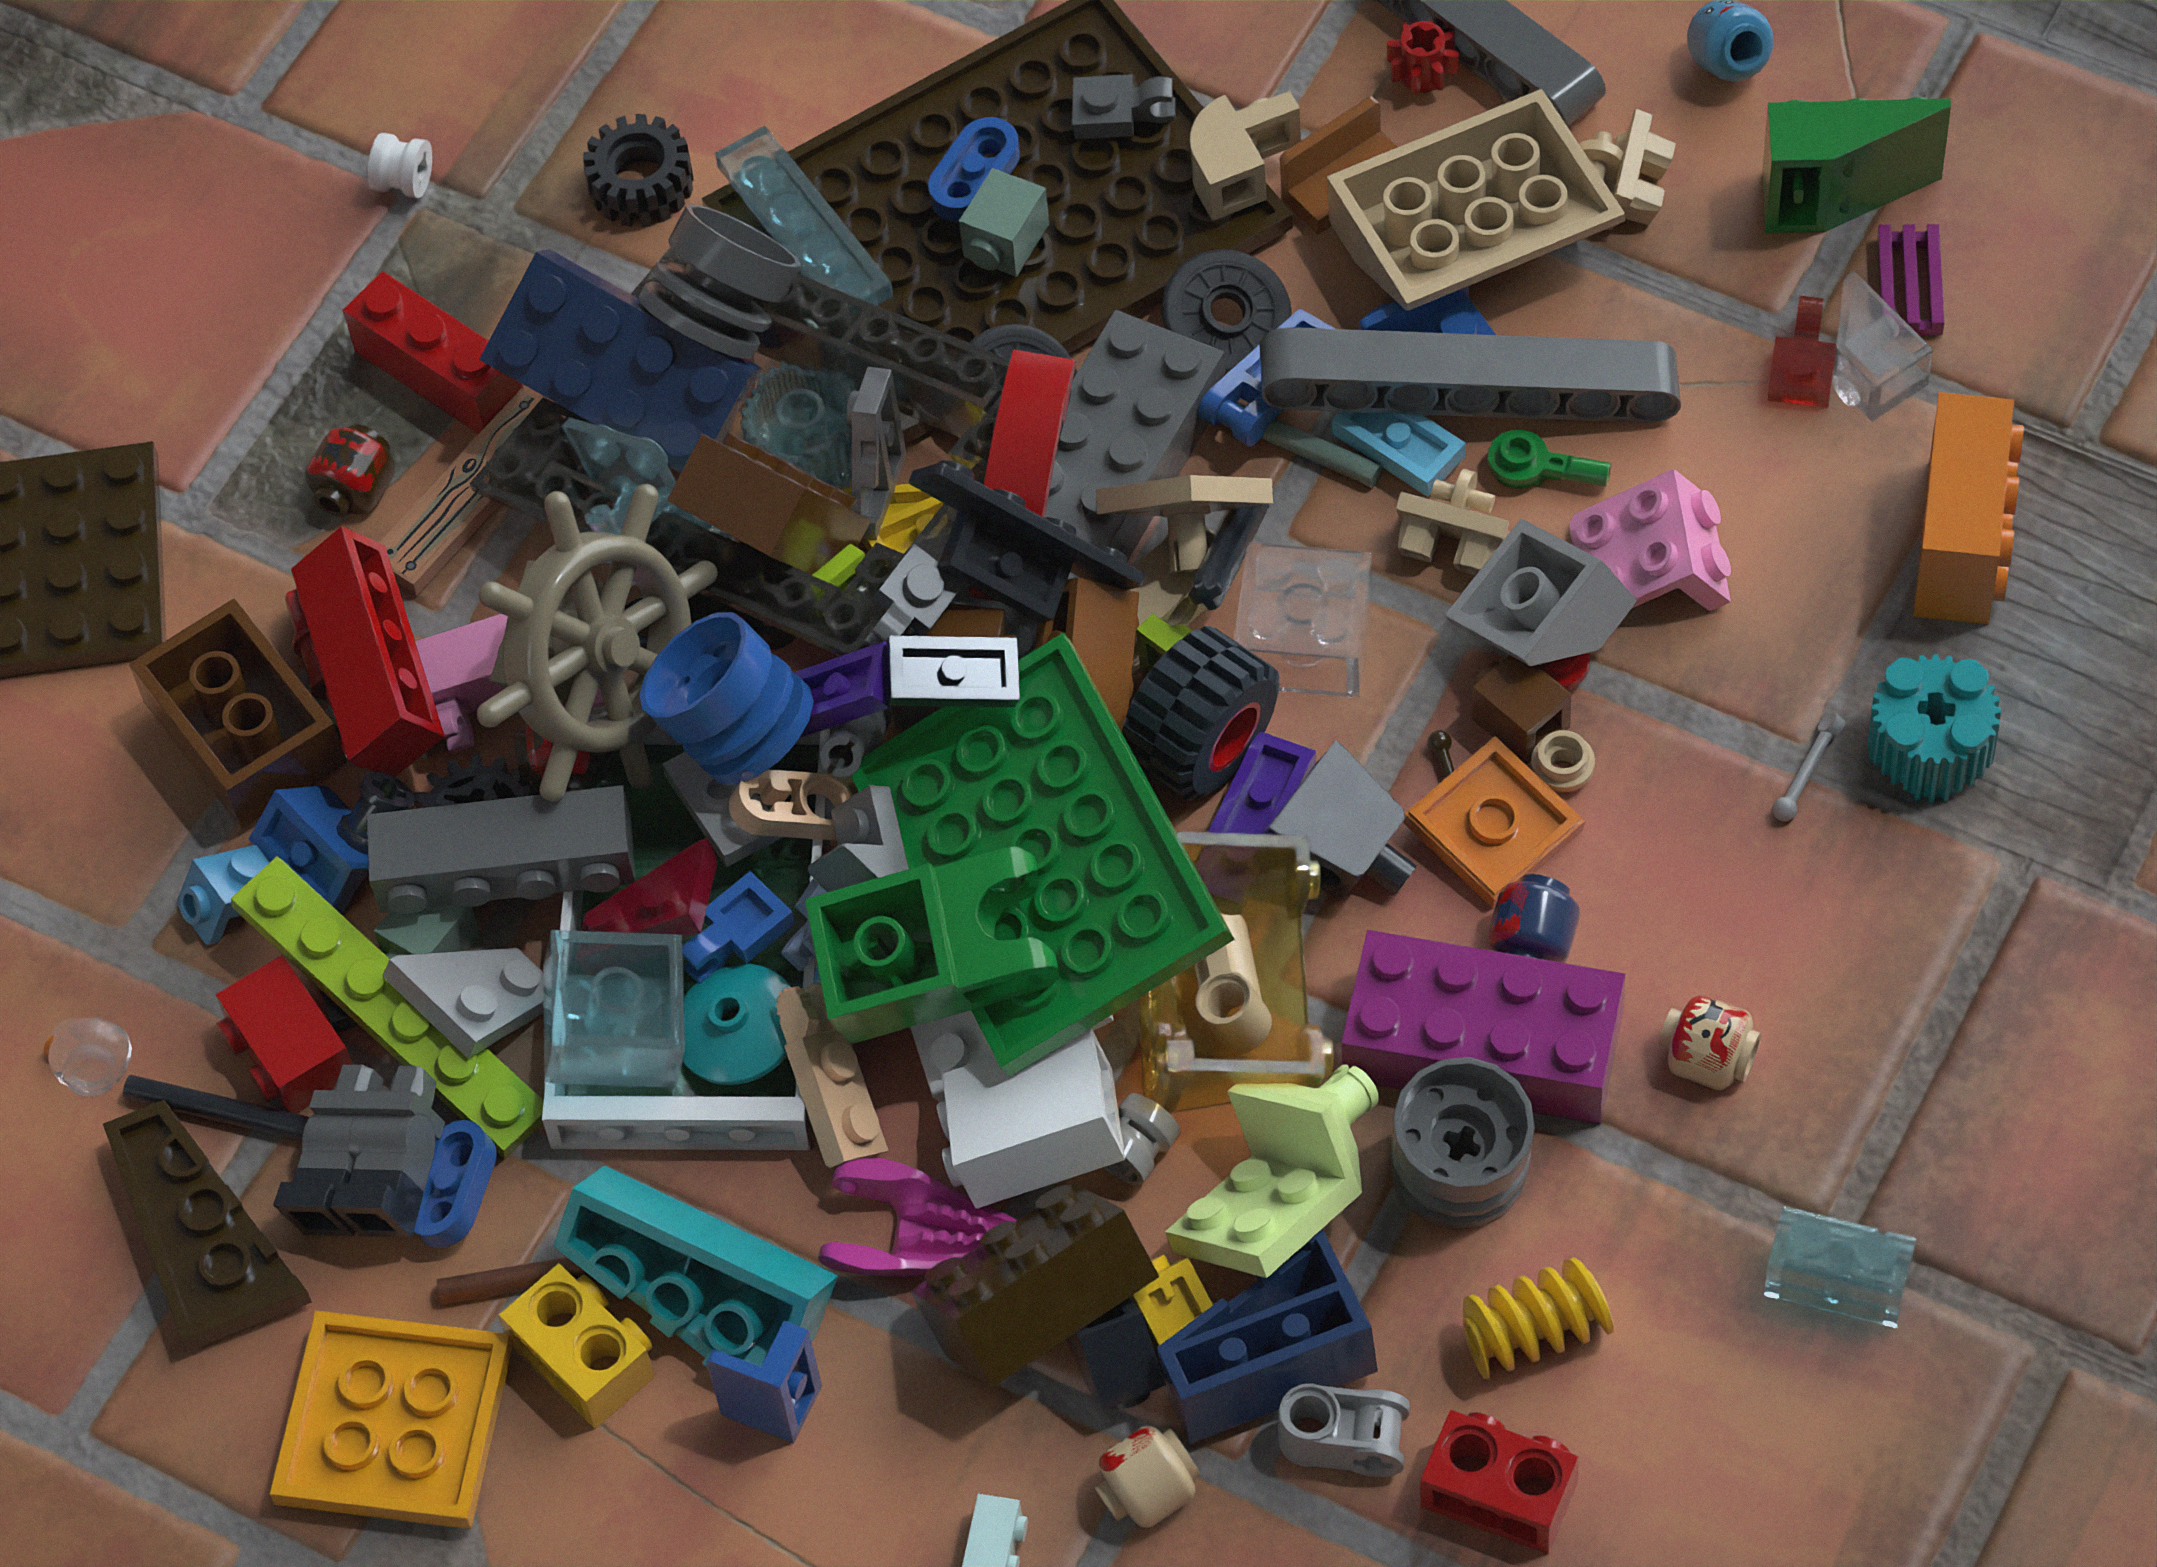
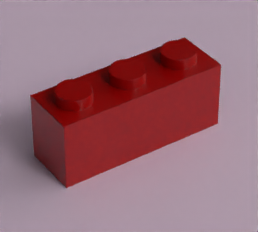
M384 271L371 281L342 310L356 353L477 434L488 425L521 388L524 389L522 383L479 360L489 340Z

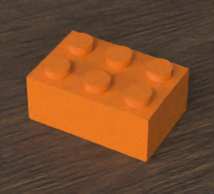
M1938 392L1928 466L1913 617L1989 625L1992 600L2005 601L2008 568L2011 565L2014 541L2012 525L2013 515L2016 512L2019 477H2017L2018 463H2020L2024 425L2012 424L2014 399Z

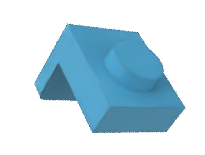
M257 845L192 860L178 896L177 905L183 918L193 926L206 945L220 942L228 920L241 916L232 908L231 897L269 864V861Z

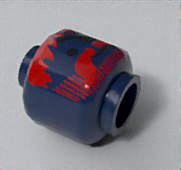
M1537 874L1523 875L1520 877L1519 882H1511L1503 887L1499 892L1488 930V941L1491 947L1496 952L1561 963L1565 962L1569 957L1580 918L1579 906L1569 896L1570 889L1556 879Z

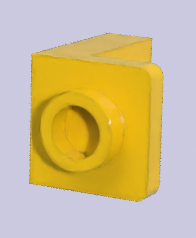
M1165 1254L1151 1259L1160 1277L1130 1296V1299L1143 1315L1150 1339L1156 1350L1159 1345L1213 1306L1189 1258L1177 1260L1170 1264Z

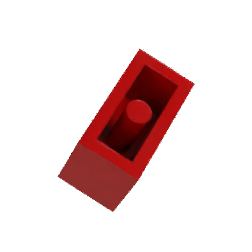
M283 955L215 994L225 1017L216 1023L218 1030L235 1056L244 1051L247 1052L255 1064L247 1069L248 1073L267 1103L277 1097L286 1111L297 1114L310 1106L314 1090H333L342 1066L353 1065L346 1046Z

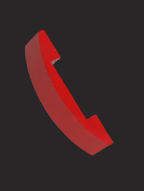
M1013 350L996 417L984 485L990 489H1002L1020 496L1026 502L1025 508L1045 518L1061 424L1065 423L1076 361L1074 359ZM969 586V597L1000 602Z

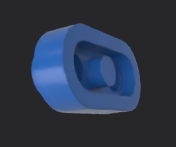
M987 117L975 120L963 129L929 178L930 202L938 216L948 221L959 222L992 168L1007 174L1012 173L1018 164L1020 151L1017 132L1010 123L999 118ZM989 153L997 154V156L992 158L983 157ZM956 196H965L962 198H954Z
M460 1120L446 1125L443 1128L440 1140H435L434 1157L414 1233L426 1245L433 1248L449 1247L463 1239L471 1230L495 1165L497 1150L494 1142L478 1124L472 1121Z

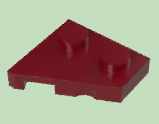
M707 838L697 841L585 913L575 953L587 971L701 933L718 861V856Z

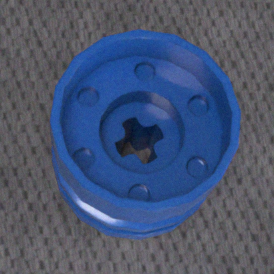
M733 612L714 613L695 621L678 633L656 656L645 674L639 694L642 710L676 742L683 743L684 751L699 763L700 767L719 784L737 785L741 780L748 781L756 778L778 763L798 741L809 722L814 703L810 687L794 674L783 660L771 654L769 645L742 618Z

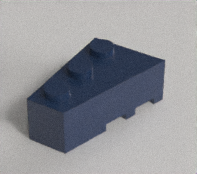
M1323 1229L1269 1277L1265 1278L1256 1275L1257 1281L1231 1301L1227 1302L1222 1298L1157 1347L1161 1371L1166 1384V1394L1190 1444L1279 1410L1283 1397L1290 1389L1301 1384H1316L1337 1388L1378 1372L1372 1327Z

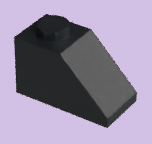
M1130 1297L1066 1339L1088 1390L1103 1410L1110 1407L1115 1409L1134 1407L1146 1401L1150 1397L1151 1391L1166 1386L1143 1315Z

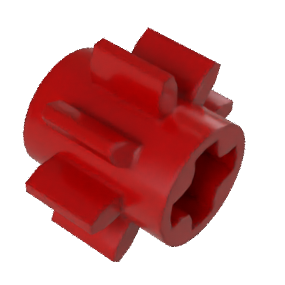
M1433 20L1428 22L1419 21L1410 25L1403 24L1401 41H1387V61L1391 63V81L1393 83L1402 81L1408 89L1412 90V94H1417L1418 92L1427 93L1435 89L1439 91L1444 90L1445 73L1458 74L1459 53L1455 51L1454 32L1444 33L1439 26L1434 24Z

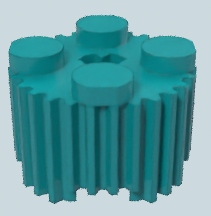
M1933 654L1931 660H1927L1924 655H1919L1918 662L1911 658H1898L1886 668L1883 682L1877 684L1876 693L1873 694L1867 739L1868 759L1873 761L1875 766L1881 767V774L1883 776L1891 775L1892 784L1902 782L1903 790L1914 794L1915 801H1920L1922 797H1927L1929 803H1934L1936 797H1940L1943 802H1948L1949 795H1953L1956 791H1963L1964 783L1969 786L1974 785L1975 777L1982 778L1985 768H1990L1991 764H1993L2000 727L2001 708H1999V696H1994L1995 686L1988 685V670L1972 659H1961L1954 663L1952 656L1949 655L1945 660H1940L1938 654Z

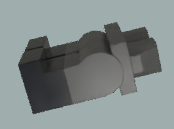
M343 1065L333 1090H314L309 1106L314 1114L308 1119L302 1137L303 1151L293 1181L280 1183L273 1206L304 1235L355 1236L357 1232L361 1237H413L434 1157L435 1140H440L445 1124L431 1109L436 1081L423 1068L419 1066H398L395 1069L389 1091H380L383 1079L373 1069L363 1065Z

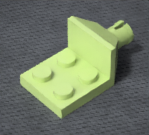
M1348 1064L1341 1065L1333 1072L1331 1078L1316 1089L1292 1083L1235 1084L1227 1091L1252 1156L1237 1164L1225 1180L1204 1198L1191 1204L1187 1213L1165 1231L1173 1253L1267 1278L1362 1193L1358 1147L1350 1127L1364 1113H1368L1377 1105L1379 1097L1372 1080L1358 1067L1352 1066L1349 1069Z

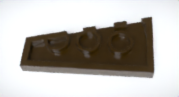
M165 1100L103 1123L175 1324L187 1352L312 1303L306 1288L297 1276L292 1274L280 1258L276 1248L264 1232L259 1230L244 1210L240 1200L228 1184L226 1185L211 1166L207 1156Z

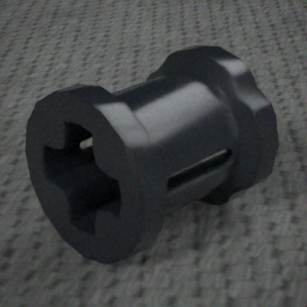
M371 771L364 775L359 784L361 796L351 814L343 815L336 827L338 835L351 848L367 855V814L410 810L415 801L414 794L408 786L395 777L382 772Z

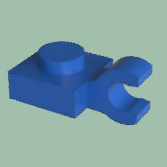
M749 871L707 905L704 923L708 928L688 940L679 950L680 954L688 961L683 966L684 970L696 982L701 984L716 970L724 967L732 952H735L747 964L795 924L793 912Z

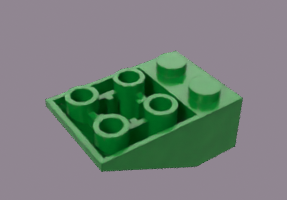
M1913 97L1896 100L1854 98L1847 101L1790 100L1787 102H1768L1762 168L1765 233L1826 232L1942 179L1951 113V98L1929 99L1926 97Z

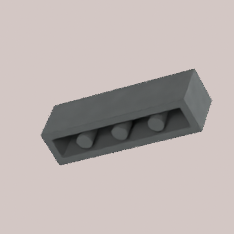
M623 785L565 792L563 798L557 802H548L541 795L367 814L369 882L380 913L393 911L398 914H414L427 907L454 904L464 907H476L486 904L489 900L515 897L538 900L547 898L553 893L577 890L607 892L617 886L629 885L635 882L632 823Z

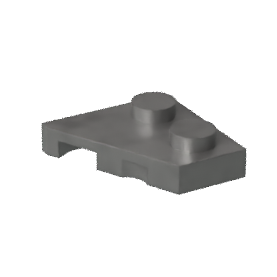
M867 367L860 390L852 391L849 396L846 417L848 427L852 428V496L857 498L852 510L871 520L862 539L877 540L906 457V449L892 370Z

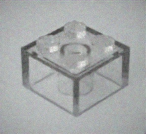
M1249 543L1246 549L1233 640L1275 667L1274 669L1278 671L1280 676L1278 682L1280 683L1279 691L1359 698L1373 595L1372 552Z

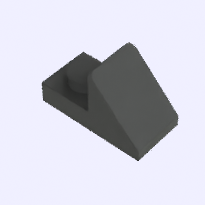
M869 785L832 809L831 814L839 846L807 866L810 875L828 892L909 869L890 787Z

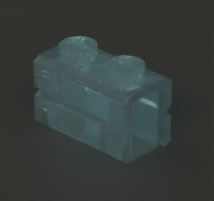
M1783 1206L1768 1262L1764 1295L1897 1328L1911 1272L1916 1238L1889 1231L1886 1234H1881L1877 1228Z

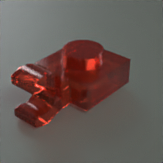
M1799 296L1794 338L1776 336L1768 401L1829 408L1837 343L1819 341L1824 298Z

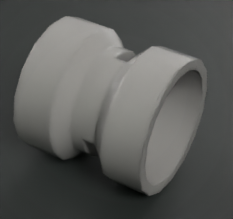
M1132 1093L1128 1094L1118 1107L1125 1160L1103 1168L1127 1184L1140 1186L1154 1170L1153 1159L1159 1152L1168 1151L1180 1136L1181 1130L1172 1115L1162 1106L1143 1095Z

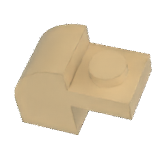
M1290 91L1269 99H1259L1248 107L1236 112L1227 96L1223 95L1209 103L1195 119L1190 134L1193 184L1212 221L1267 200L1266 173L1263 159L1288 150L1301 141L1300 107Z

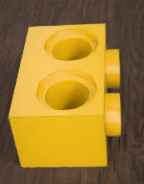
M558 1263L499 1314V1318L504 1332L510 1334L513 1348L596 1429L655 1378L648 1351L652 1349V1344L645 1333L631 1319L626 1317L623 1321L619 1322L605 1309L609 1303L591 1279L582 1275L576 1280ZM569 1313L575 1315L566 1325L560 1327L546 1325L552 1317L558 1314ZM613 1356L619 1358L608 1369L600 1371L590 1369L591 1364L601 1357Z

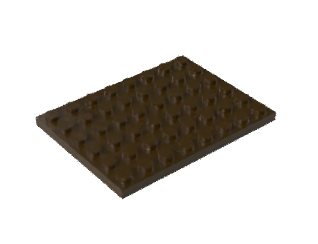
M1068 0L702 198L703 206L748 224L784 246L799 259L801 267L784 300L773 303L847 400L852 391L860 390L867 367L892 370L905 444L956 416L952 407L950 392L953 369L964 348L981 333L1002 325H1026L1049 334L1070 353L1099 337L1115 310L1135 317L1162 302L1163 293L1170 277L1188 259L1212 250H1234L1248 254L1293 229V214L1267 183V200L1212 221L1195 190L1192 176L1190 134L1195 119L1204 107L1114 0ZM1132 75L1134 88L1139 87L1150 78H1172V97H1175L1176 101L1175 121L1169 123L1134 122V136L1075 139L1072 126L1073 78ZM981 118H999L1007 121L1014 127L1018 135L1020 158L1010 175L1046 188L1049 225L1017 277L997 269L987 270L981 268L969 258L964 257L959 222L948 221L938 216L930 202L928 183L932 172L963 129L971 122ZM989 153L983 157L992 158L997 156V154ZM956 196L954 198H962L965 196ZM1005 378L1002 380L1000 391L1003 390Z

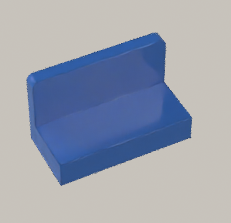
M312 786L274 791L249 837V840L254 845H257L270 862L278 856L331 906L340 911L342 916L363 878L369 877L368 855L351 848L337 833L336 827L343 815L351 814L352 810L329 787Z
M783 1321L761 1367L721 1351L712 1350L706 1363L720 1413L729 1419L794 1443L822 1387L809 1330Z

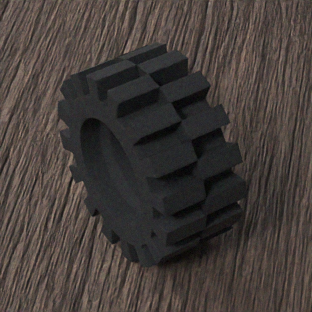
M635 114L636 123L627 124L626 117L622 116L616 118L617 129L612 130L606 123L598 129L600 139L591 136L587 142L589 152H584L583 163L589 194L597 211L603 209L604 217L613 222L619 214L621 225L632 227L634 218H640L642 227L652 226L650 216L658 214L661 222H664L671 218L670 206L679 212L685 206L684 196L691 197L694 176L688 145L685 137L681 138L680 130L674 124L666 128L664 118L655 116L650 125L647 123L646 114ZM649 161L661 166L651 176L639 180H628L617 176V173L622 168L634 162Z

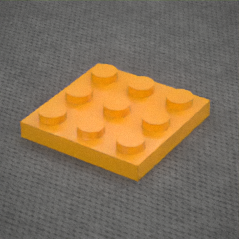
M315 1311L271 1486L270 1496L274 1505L472 1529L513 1349L510 1334Z

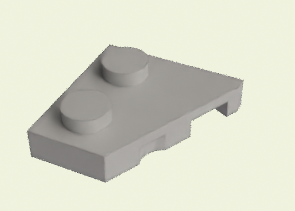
M518 948L396 955L389 959L382 975L467 1058L472 1057L553 1007L555 983Z

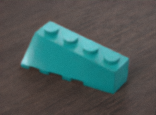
M606 1166L601 1167L572 1188L553 1244L557 1250L618 1298L622 1299L627 1296L652 1316L650 1323L670 1338L674 1334L705 1357L702 1364L707 1368L706 1362L712 1350L721 1351L761 1367L783 1321L808 1329L811 1342H813L820 1328L838 1275Z

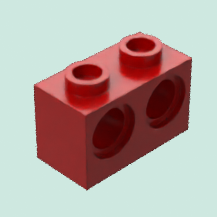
M1450 1409L1420 1479V1507L1549 1554L1578 1484L1579 1456L1570 1453L1564 1444L1550 1437L1539 1435L1531 1439L1506 1430L1500 1421L1489 1415L1479 1412H1471L1465 1415ZM1474 1456L1483 1460L1486 1465L1478 1471L1465 1472L1455 1467L1453 1463L1461 1457ZM1535 1479L1546 1483L1551 1489L1542 1495L1531 1496L1521 1492L1517 1486L1526 1480Z

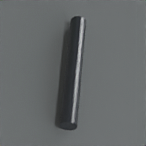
M132 1074L127 1077L123 1088V1098L125 1100L146 1105H152L165 1100L171 1110L301 1142L305 1125L310 1118L305 1115Z

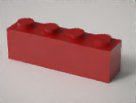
M340 526L291 568L298 591L297 600L307 621L313 641L312 651L319 661L327 688V701L334 711L342 738L341 748L348 761L357 767L367 768L374 772H382L396 777L443 739L445 735L385 545Z

